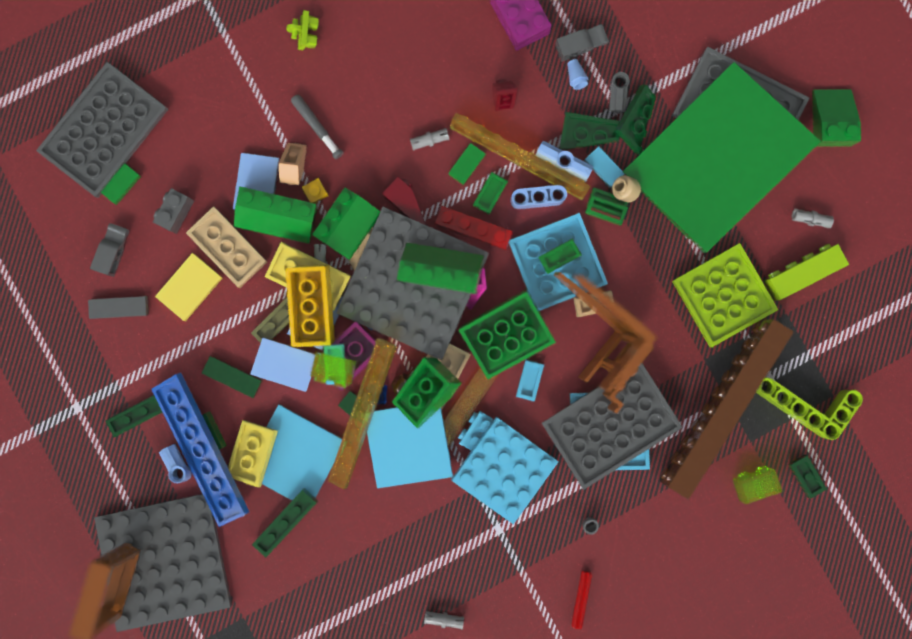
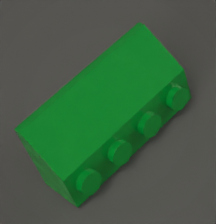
M240 186L235 204L234 227L310 244L318 207L314 203Z
M406 243L399 263L397 280L477 294L484 255Z

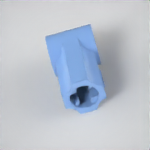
M176 444L168 446L159 452L169 471L168 476L172 482L181 483L191 478L192 471L185 464ZM179 469L183 471L182 478H179L177 475Z

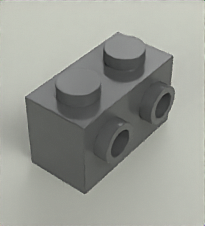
M171 188L170 191L165 193L161 207L156 210L153 223L177 234L194 200Z

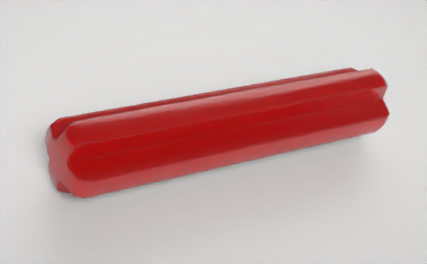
M582 571L571 624L572 628L582 629L592 579V573L589 571Z

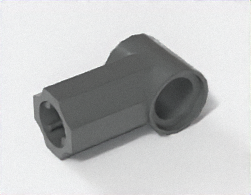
M624 72L616 73L610 81L609 112L622 113L626 111L627 89L630 80L629 76ZM615 79H621L624 85L622 87L617 86Z

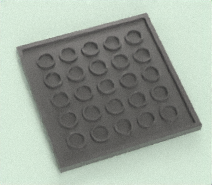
M382 207L337 310V314L443 360L472 293L398 281L399 263L406 243H413L484 255L482 269L489 253Z
M203 494L94 518L101 555L124 543H130L131 546L141 549L121 618L115 622L117 632L231 608L232 602L216 522Z

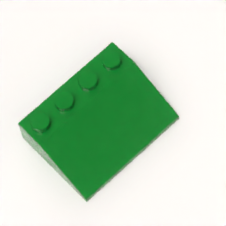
M528 289L473 318L459 328V332L487 379L496 376L556 343Z

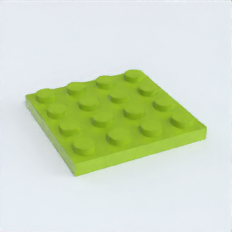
M740 243L672 281L709 347L721 343L778 310Z

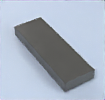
M148 297L88 300L89 319L148 316Z

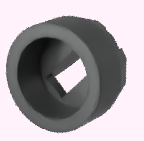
M587 517L583 520L582 527L587 534H594L598 531L599 524L594 518Z

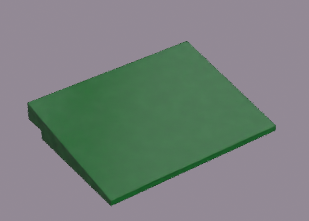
M733 62L623 173L636 179L640 183L641 192L687 239H690L703 253H706L821 141Z

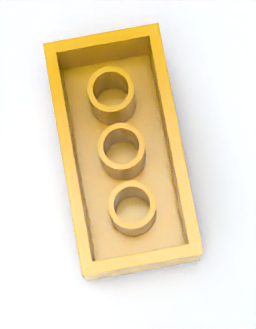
M330 265L291 266L285 268L291 347L333 344L335 342Z

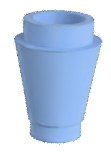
M577 59L569 61L567 65L570 86H573L574 90L586 87L588 77Z

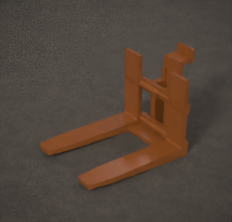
M555 272L554 276L615 330L578 377L588 382L599 367L607 369L610 373L599 387L604 390L602 394L611 401L607 408L618 413L624 404L615 395L622 391L626 386L627 380L637 373L639 365L654 348L652 343L657 337L583 276L575 274L573 278L599 302L561 272ZM620 341L627 342L614 361L607 359Z

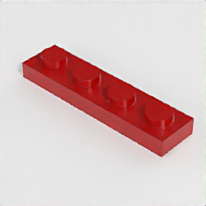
M444 206L441 207L435 222L438 226L507 250L513 235V231Z

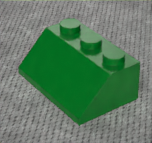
M345 187L312 235L350 260L376 223L381 211Z

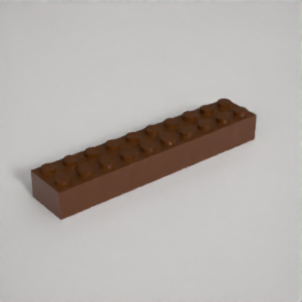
M774 319L758 321L753 326L751 337L743 342L742 351L733 358L732 367L723 374L721 378L723 380L722 383L713 390L711 394L712 399L703 406L701 410L702 415L692 423L690 434L682 439L680 450L672 455L670 459L671 464L660 475L661 483L688 500L794 333Z

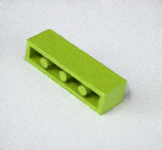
M827 244L819 248V253L815 255L813 252L802 257L803 261L799 263L794 261L786 265V270L782 272L776 270L768 274L769 278L764 280V283L773 300H782L848 266L849 263L839 244L833 246Z

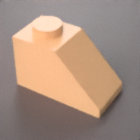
M287 143L279 162L280 183L299 185L304 170L306 145Z

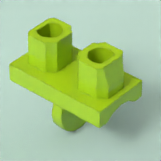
M303 10V15L300 16V25H298V19H293V23L287 25L286 30L292 33V39H297V34H299L298 50L303 51L305 47L315 48L317 36L308 34V29L317 30L318 18L309 16V11Z

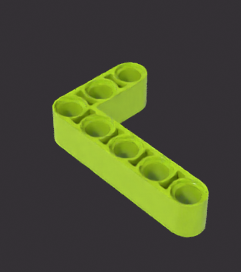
M771 378L763 380V382L767 383L765 391L762 390L760 385L756 392L819 437L835 440L841 435L863 401L860 392L856 390H842L838 393L825 414H822ZM780 392L783 394V400L781 402H779L777 399V396ZM849 394L852 396L850 403L847 400ZM796 403L799 405V410L797 413H795L793 410V407ZM840 410L841 417L838 419L837 412ZM814 415L815 421L811 424L810 416ZM830 426L831 432L827 435L826 428Z

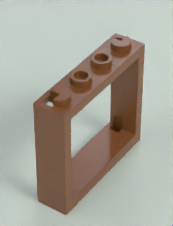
M124 543L91 561L69 636L78 639H93L121 618L141 549L131 546L130 543Z

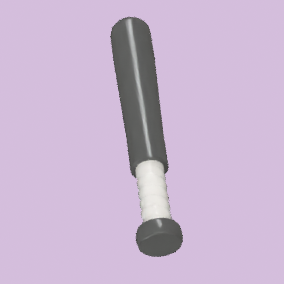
M298 94L294 95L291 99L294 107L315 131L321 141L323 140L332 151L333 158H340L344 153L342 149H338L332 139H330L328 132L303 98Z

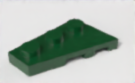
M646 84L640 85L615 129L617 134L635 154L642 153L643 147H641V143L647 135V130H645L646 124L651 119L656 101V96Z
M566 112L559 149L567 150L618 142L620 136L615 129L620 121Z

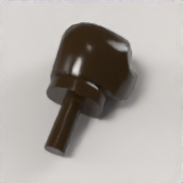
M415 368L409 374L403 373L393 379L391 386L396 395L415 371Z

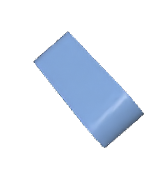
M561 185L517 189L511 196V205L516 209L557 206L564 202L567 197V191ZM559 191L562 194V199H555L553 192ZM534 194H542L543 201H536L533 197ZM516 195H522L525 201L523 203H517L514 197Z

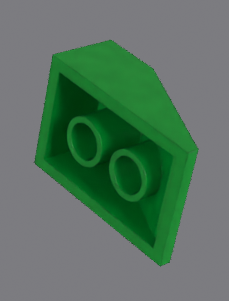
M812 90L813 134L821 141L816 147L853 146L860 142L861 121L852 90Z
M423 358L392 403L416 428H420L453 396L462 383L437 358Z

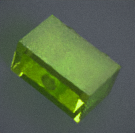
M316 352L310 376L315 377L314 381L326 383L329 380L334 382V386L345 388L346 385L352 384L357 361Z
M761 466L756 468L755 472H743L737 475L738 478L732 479L740 502L748 504L783 492L775 469Z

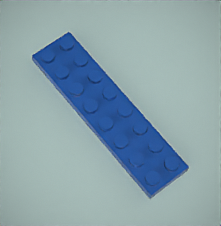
M182 373L175 374L152 388L151 390L218 527L249 513L248 507Z

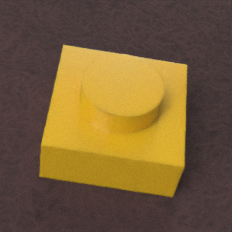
M319 178L302 187L310 203H316L328 196Z

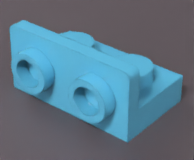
M479 411L478 414L474 412L468 421L471 425L467 430L464 428L458 437L461 439L459 444L472 451L494 419L482 411Z

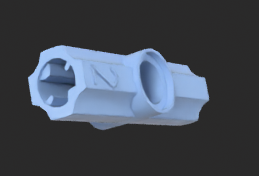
M542 141L535 155L555 166L559 171L567 172L584 182L587 181L594 168L590 164L574 157L569 151H563L545 141ZM567 158L569 164L562 165L559 159Z

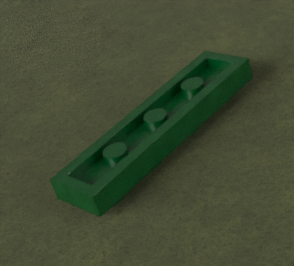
M303 488L256 539L252 546L266 558L313 508L318 500Z

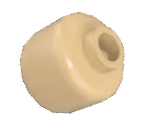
M623 175L614 181L612 192L619 200L627 203L633 202L639 197L641 186L636 179Z

